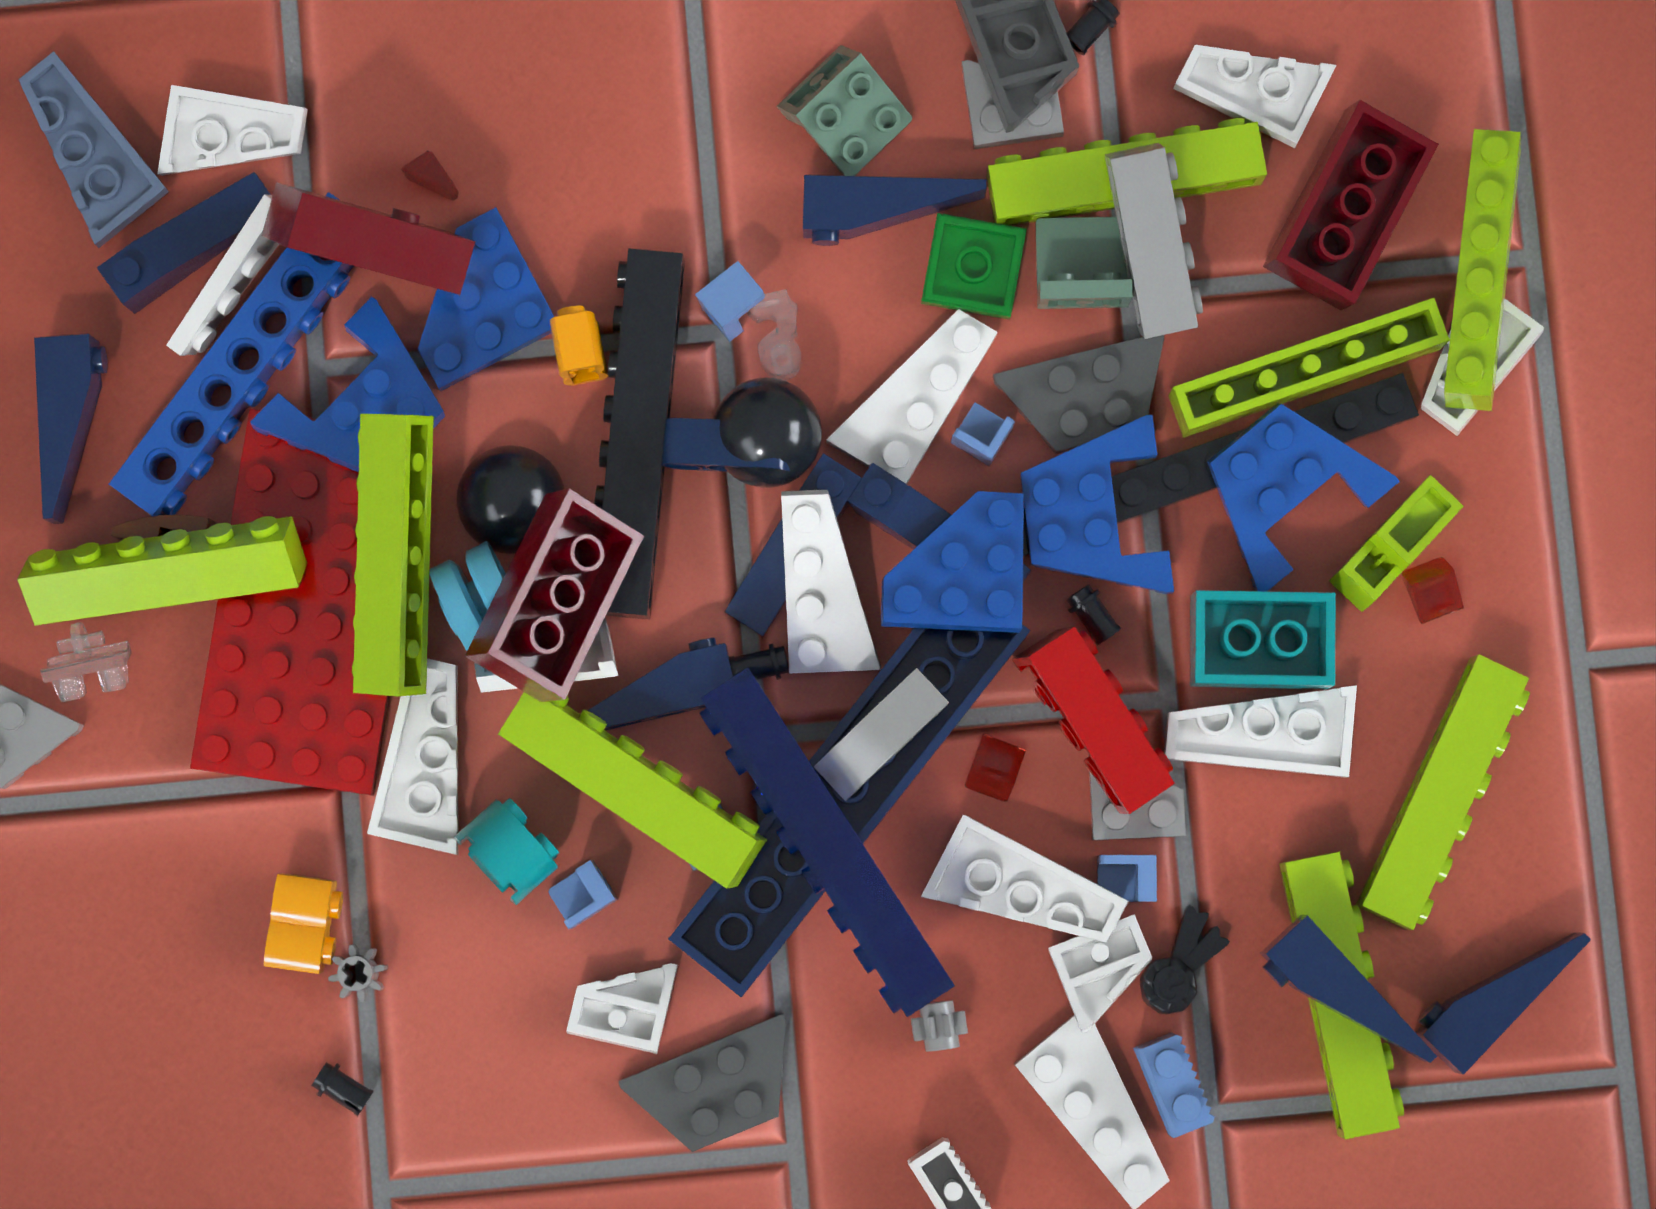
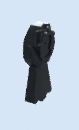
M1191 905L1185 908L1170 957L1153 960L1148 964L1140 977L1143 1001L1159 1014L1167 1015L1182 1012L1190 1005L1197 995L1194 971L1224 949L1230 942L1228 939L1220 937L1218 926L1210 928L1197 942L1209 917V913H1197Z

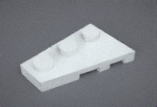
M1195 45L1173 89L1232 118H1244L1245 124L1258 122L1260 132L1295 148L1336 65L1326 63L1313 65L1296 62V59L1279 57L1278 59L1251 56L1249 52Z
M171 85L157 175L163 176L301 154L308 109Z
M1504 299L1494 391L1544 331L1542 325L1506 299ZM1449 341L1440 354L1422 401L1421 409L1458 436L1478 410L1448 408L1445 406L1444 386Z

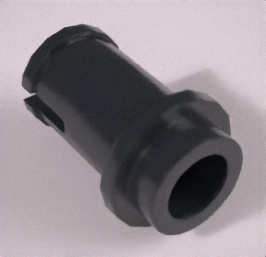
M1090 0L1087 3L1089 9L1066 32L1072 48L1083 56L1108 27L1114 28L1117 25L1115 19L1120 13L1108 0Z
M1088 584L1067 599L1071 606L1068 611L1070 613L1075 612L1095 639V643L1099 645L1117 633L1121 627L1116 624L1097 595L1100 594V591L1098 589L1093 591Z
M773 643L769 644V649L729 657L736 686L740 685V683L775 675L778 680L781 679V674L789 673L784 646L774 647Z
M326 1062L311 1085L319 1090L316 1095L321 1097L322 1094H325L358 1117L374 1091L339 1070L341 1065L338 1063L332 1066Z

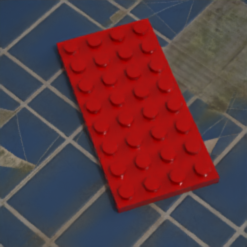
M249 409L230 524L251 523L265 516H272L276 519L292 516L307 566L298 588L218 599L190 769L374 796L390 696L353 693L354 677L352 674V664L354 661L355 641L353 619L356 601L354 574L357 562V537L355 529L358 521L357 478L359 472L331 462L328 457L308 449L301 450L288 445L287 441L270 434L266 436L258 433L252 428L250 421L261 410ZM308 417L312 421L316 420V418Z

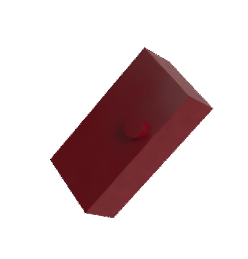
M1362 100L1345 109L1263 267L1339 310L1356 304L1439 144Z
M276 182L261 235L287 248L458 295L461 294L475 241L443 229L418 223L420 215L393 208L390 215Z
M570 488L545 494L465 657L540 702L565 700L644 535Z

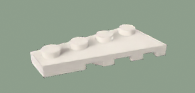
M264 194L166 346L180 356L196 355L198 352L202 353L211 345L217 333L215 329L224 317L235 308L242 293L278 247V243L261 236L272 195Z
M958 309L826 439V443L868 468L872 463L878 465L907 484L998 332Z
M427 658L426 694L400 697L367 834L459 855V843L454 838L459 833L458 666Z
M1357 685L1167 713L1164 753L1169 760L1347 778L1350 772Z
M967 815L962 816L921 895L924 898L983 911L1102 942H1108L1129 902L1127 899Z
M1073 1015L1014 1064L1132 1209L1138 1208L1170 1181L1095 1024L1089 1031L1082 1033L1075 1015Z

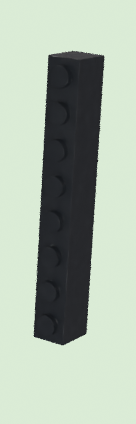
M628 248L627 261H619L617 288L624 289L623 306L615 305L612 329L613 333H620L618 351H610L608 363V377L615 378L614 396L606 395L603 415L604 422L611 423L609 441L601 440L599 467L606 468L605 485H597L594 504L644 535V538L606 616L650 620L665 467L661 465L665 420L670 418L685 270L683 253Z

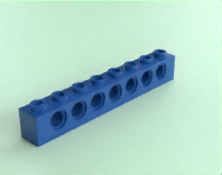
M330 192L326 194L327 197L339 200ZM286 247L110 481L109 485L151 516L175 515L186 501L187 495L184 492L194 478L196 480L202 479L212 467L214 458L211 456L222 442L227 444L237 434L242 424L239 419L249 405L255 407L264 398L269 389V385L266 383L276 369L282 371L291 362L296 353L294 345L303 333L309 335L318 326L323 317L321 309L332 296L335 299L345 290L351 278L348 273L354 266L335 260H321L320 256ZM304 277L312 278L314 286L308 295L304 297L293 295L294 284L299 279ZM274 314H285V327L278 333H267V320ZM247 350H258L259 360L252 369L241 370L239 368L240 356ZM220 386H230L231 398L228 403L220 407L213 406L211 401L213 392ZM202 422L204 433L201 439L195 443H186L184 438L186 428L191 423ZM167 458H174L176 462L174 475L167 480H159L157 476L158 465Z

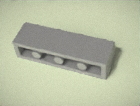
M1159 143L1105 154L1128 279H1132V302L1138 332L1144 339L1198 328L1196 314L1203 313V306L1198 287H1191L1188 270L1194 269L1195 264L1190 243H1183L1180 225L1186 224V214L1181 197L1174 198L1171 181L1178 179L1173 153H1166L1165 147Z

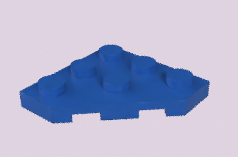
M496 207L456 228L454 234L475 241L462 291L458 295L440 289L436 290L418 346V351L440 391L551 334L549 321L554 315Z
M977 491L888 572L882 580L881 626L1020 633L1023 620L1024 493Z

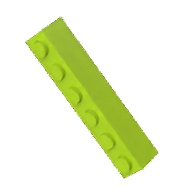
M1234 118L1218 123V128L1203 131L1200 130V126L1191 125L1175 129L1172 136L1156 138L1155 133H1142L1131 136L1128 139L1129 143L1111 145L1110 140H1098L1085 144L1084 150L1067 153L1066 148L1056 147L1041 151L1039 153L1040 157L1022 160L1021 155L1018 154L999 157L995 159L994 165H988L986 174L994 223L1012 226L1036 222L1038 218H1061L1115 209L1105 154L1154 143L1161 144L1165 147L1166 153L1172 152L1178 172V179L1171 181L1174 198L1262 185L1267 176L1258 122L1245 124L1244 118Z
M1474 129L1444 386L1445 406L1448 408L1492 411L1521 156V132Z
M1431 298L1174 386L1168 397L1182 436L1185 438L1272 408L1277 403L1284 404L1440 350L1450 339L1435 298Z
M360 414V429L358 432L359 475L357 478L358 521L355 529L357 537V562L354 574L356 601L353 619L355 630L354 661L352 664V674L354 677L353 693L397 697L426 694L434 416Z
M265 516L251 523L237 525L219 523L204 530L187 532L183 529H177L163 536L150 538L131 536L120 542L102 545L90 542L82 544L75 549L62 551L43 549L29 555L17 580L36 626L298 588L307 566V561L292 516L278 519L272 516Z
M1480 654L1470 657L1356 903L1359 908L1405 930H1414L1416 923L1420 925L1425 923L1434 903V900L1428 898L1436 881L1442 883L1445 880L1452 866L1453 858L1448 856L1455 839L1460 842L1463 840L1471 825L1472 816L1467 814L1474 798L1480 800L1489 786L1492 775L1486 773L1492 758L1493 756L1500 758L1510 740L1511 733L1505 731L1512 715L1518 717L1522 713L1528 701L1530 692L1525 690L1529 680L1528 677Z
M525 692L522 694L498 735L726 889L738 887L767 841L765 837L757 833L760 826L755 821L740 812H735L733 816L718 807L721 799L701 786H697L694 791L680 781L683 774L679 770L661 760L658 761L657 765L642 756L645 749L640 744L627 736L621 735L617 739L606 732L604 729L607 723L600 717L587 710H583L580 714L566 705L569 697H566L565 700L540 702Z
M1332 852L1279 863L1291 922L1293 923L1300 915H1308L1367 981L1369 978H1373L1374 971L1368 950L1361 951L1358 933L1364 932L1361 911L1358 905L1351 906L1348 887L1354 886L1353 873L1348 859L1341 860L1340 852ZM1308 997L1338 1136L1343 1139H1350L1399 1129L1398 1117L1404 1115V1107L1398 1088L1391 1089L1388 1070L1394 1069V1062L1388 1042L1381 1043L1379 1036Z

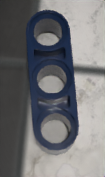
M668 418L665 420L661 464L664 467L679 470L728 472L723 467L728 466L735 468H773L790 472L787 463L781 459L769 458L760 461H744L732 455L722 442L719 419Z

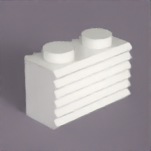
M941 1137L907 1160L908 1165L936 1209H991L985 1195L981 1193L979 1186L975 1185L974 1178L970 1177L969 1170L965 1169L964 1162L960 1161L959 1154H955L954 1146H950L949 1138Z

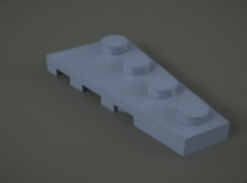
M54 51L18 79L40 128L45 133L59 169L63 172L78 210L82 213L89 228L88 231L98 248L103 246L169 192Z

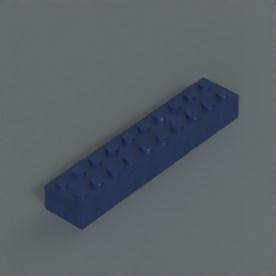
M1023 624L1020 633L914 628L759 823L760 827L757 833L765 837L767 841L738 887L726 889L714 880L668 939L737 995L743 997L1028 636L1030 630ZM917 668L947 699L949 704L845 801L819 774L814 766Z

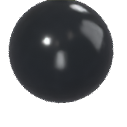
M765 377L741 383L723 398L715 412L713 419L720 420L719 430L722 442L732 455L744 461L754 462L777 458L786 462L790 468V472L773 468H735L723 466L734 478L745 484L760 488L786 485L803 475L812 465L819 452L822 427L817 409L811 399L800 388L787 381Z
M514 445L496 447L479 455L464 471L457 489L458 514L464 528L477 543L482 544L487 541L495 552L516 554L545 494L564 490V485L556 468L538 452Z

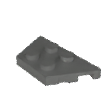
M955 0L1005 132H1011L1077 75L1079 63L1054 0Z
M1164 335L1148 339L1140 337L993 374L992 378L997 388L1007 395L1018 408V412L1029 424L1034 426L1041 434V438L1057 454L1074 449L1148 415Z
M782 1013L618 1081L619 1086L692 1152L779 1117L786 1028L785 1015Z

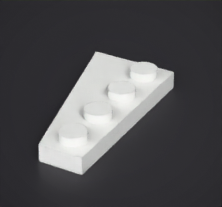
M828 490L782 491L789 674L881 670L880 661L874 647L868 621L858 594L855 578L849 564Z

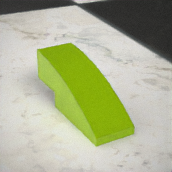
M1429 475L1332 576L1329 582L1356 608L1363 612L1419 556L1464 506L1433 476Z

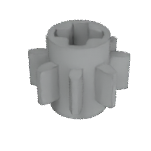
M356 944L349 945L350 957L344 959L340 956H333V962L339 967L337 974L328 977V981H339L343 986V989L340 991V998H346L352 991H357L358 999L360 1002H364L368 999L366 989L370 987L379 991L384 989L383 984L377 981L379 972L387 970L388 965H377L373 960L377 949L371 948L365 955H360ZM364 963L366 966L363 969V973L368 976L367 981H358L353 984L351 980L354 974L349 970L350 965Z
M953 1000L919 1005L920 1017L911 1018L914 1041L924 1040L926 1052L960 1047L958 1035L968 1033L965 1011L955 1012Z

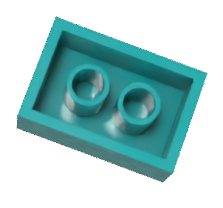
M1196 590L1190 595V687L1329 689L1335 686L1336 593Z

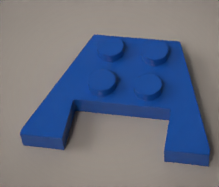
M373 297L344 326L346 332L373 353L376 358L315 421L310 420L278 393L250 421L255 431L266 436L270 434L287 441L288 445L301 450L308 449L328 457L331 462L359 472L358 432L360 429V414L434 416L433 429L445 417L442 407L378 301Z
M1281 403L1274 405L1207 461L1224 509L1230 518L1236 534L1240 552L1246 561L1252 577L1253 587L1256 591L1267 592L1294 570L1266 536L1265 532L1334 474L1338 473L1358 500L1367 508L1400 482L1392 473Z
M1145 415L1020 473L1021 490L1024 493V515L1031 566L1086 578L1092 577L1116 582V584L1129 587L1135 586L1154 590L1163 594H1172L1174 592L1169 551L1121 555L1110 463L1157 457L1153 415Z

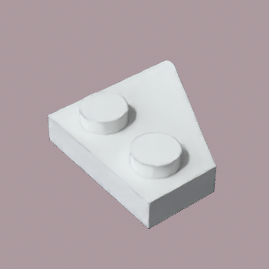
M1135 914L1118 921L1108 942L1077 936L1048 948L1082 1033L1092 1028L1152 961V955Z
M672 963L665 964L661 968L636 974L632 972L617 976L615 979L603 982L595 981L577 986L566 1030L567 1034L657 1054L678 965Z

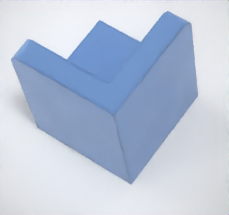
M739 261L695 294L702 310L729 342L744 331L738 319L765 298L763 290Z
M975 402L960 427L952 435L951 444L990 466L1013 429L1015 420L1008 416L1004 420Z
M1097 855V884L1127 899L1129 902H1157L1156 855Z
M589 860L575 869L573 874L551 887L548 891L563 915L564 923L568 930L575 928L618 900L594 860Z

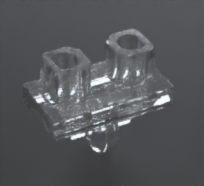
M79 622L71 624V638L56 642L59 654L74 651V653L48 658L47 667L40 670L43 682H52L60 701L66 702L85 696L87 690L83 675L97 672L102 692L126 688L129 682L127 661L132 652L128 641L91 649L93 646L105 644L103 631L88 634L84 624Z

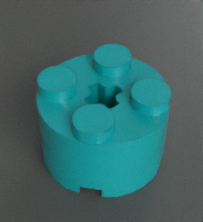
M508 798L503 804L495 799L456 834L454 838L460 845L466 840L471 843V846L468 848L470 851L468 853L469 857L502 893L510 887L515 892L511 896L510 901L517 905L558 868L554 859L558 857L559 851L541 832L534 837L524 826L527 823L528 817L512 799Z

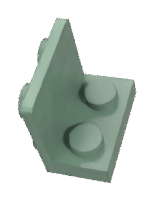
M842 45L776 106L787 120L804 127L843 176H855L912 121L910 113L860 52Z
M1116 217L1038 218L1036 220L1037 309L1128 308L1133 297L1132 279H1128Z

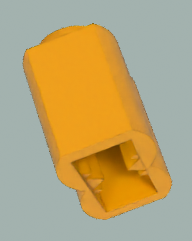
M581 305L557 310L558 316L551 318L549 322L559 376L563 378V383L573 386L606 379L608 372L599 324L595 319V314L591 311H585L584 306Z
M285 873L277 874L265 946V967L320 974L324 972L325 964H333L332 958L335 956L337 940L335 937H329L332 918H340L343 905V892L336 891L337 881Z

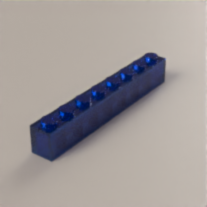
M746 668L703 696L701 700L706 708L699 712L714 736L723 732L732 747L725 751L726 756L739 775L746 771L751 775L757 787L751 790L750 793L765 815L773 810L783 826L776 830V833L790 854L799 850L809 866L801 871L815 893L818 894L825 890L834 906L827 911L840 932L843 934L850 929L860 945L853 949V952L868 974L876 969L886 985L880 988L879 992L892 1012L896 1013L902 1009L905 1015L909 1017L953 988L955 985L749 668Z

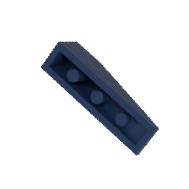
M253 172L133 241L99 265L97 269L121 303L136 314L230 247L264 194H271L257 174Z
M804 175L803 238H812V243L815 245H838L839 239L855 238L985 198L987 179Z
M90 334L34 338L42 514L44 520L53 524H63L101 391V374L107 373L108 368L105 347L100 346V342Z
M823 453L799 491L828 490L838 522L849 506L847 500L862 478ZM782 519L725 610V613L762 637L786 603Z
M874 463L868 468L847 500L858 515L913 550L951 516L950 513L914 488ZM1024 564L1023 582L1031 572V570Z
M715 638L689 643L690 651L678 654L587 711L607 723L604 730L607 731L739 700L727 645L725 643L717 645Z
M1300 915L1260 952L1268 961L1262 968L1281 988L1288 983L1293 989L1422 1061L1431 1063L1437 1057L1308 915Z
M1572 933L1445 1000L1442 1005L1435 1001L1419 1017L1418 1022L1422 1026L1415 1033L1455 1073L1464 1075L1591 939L1585 933Z

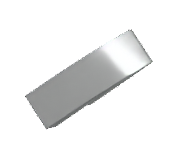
M916 668L843 737L814 768L846 801L910 742L949 702Z

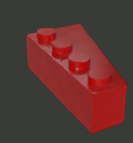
M1075 626L1057 629L1012 658V661L1020 672L1027 668L1030 669L1037 679L1034 681L1036 687L1034 692L1044 706L1047 705L1053 712H1060L1063 717L1059 720L1060 729L1070 744L1078 751L1086 749L1090 756L1084 759V763L1120 814H1131L1175 784L1169 774L1173 771L1172 764L1159 747L1153 749L1144 735L1148 732V728L1140 714L1134 708L1128 710L1119 696L1123 693V689L1118 679L1109 669L1103 671L1094 657L1098 654V650L1091 637L1084 630L1078 632Z

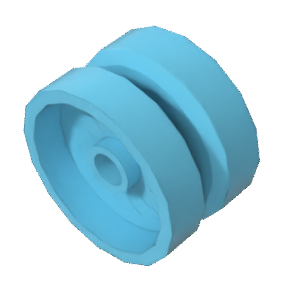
M487 541L466 551L465 562L473 579L472 581L468 582L460 566L450 559L429 570V575L439 596L438 601L442 611L466 651L506 574L494 550Z

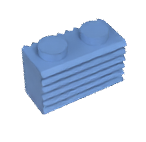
M1168 1033L1133 1049L1168 1135L1175 1138L1213 1123L1215 1116L1209 1113L1211 1107L1206 1105L1208 1099L1202 1096L1204 1090L1199 1088L1201 1081L1195 1079L1197 1072L1191 1070L1193 1063L1188 1061L1190 1055L1184 1052L1186 1046L1180 1044L1183 1037L1174 1033Z

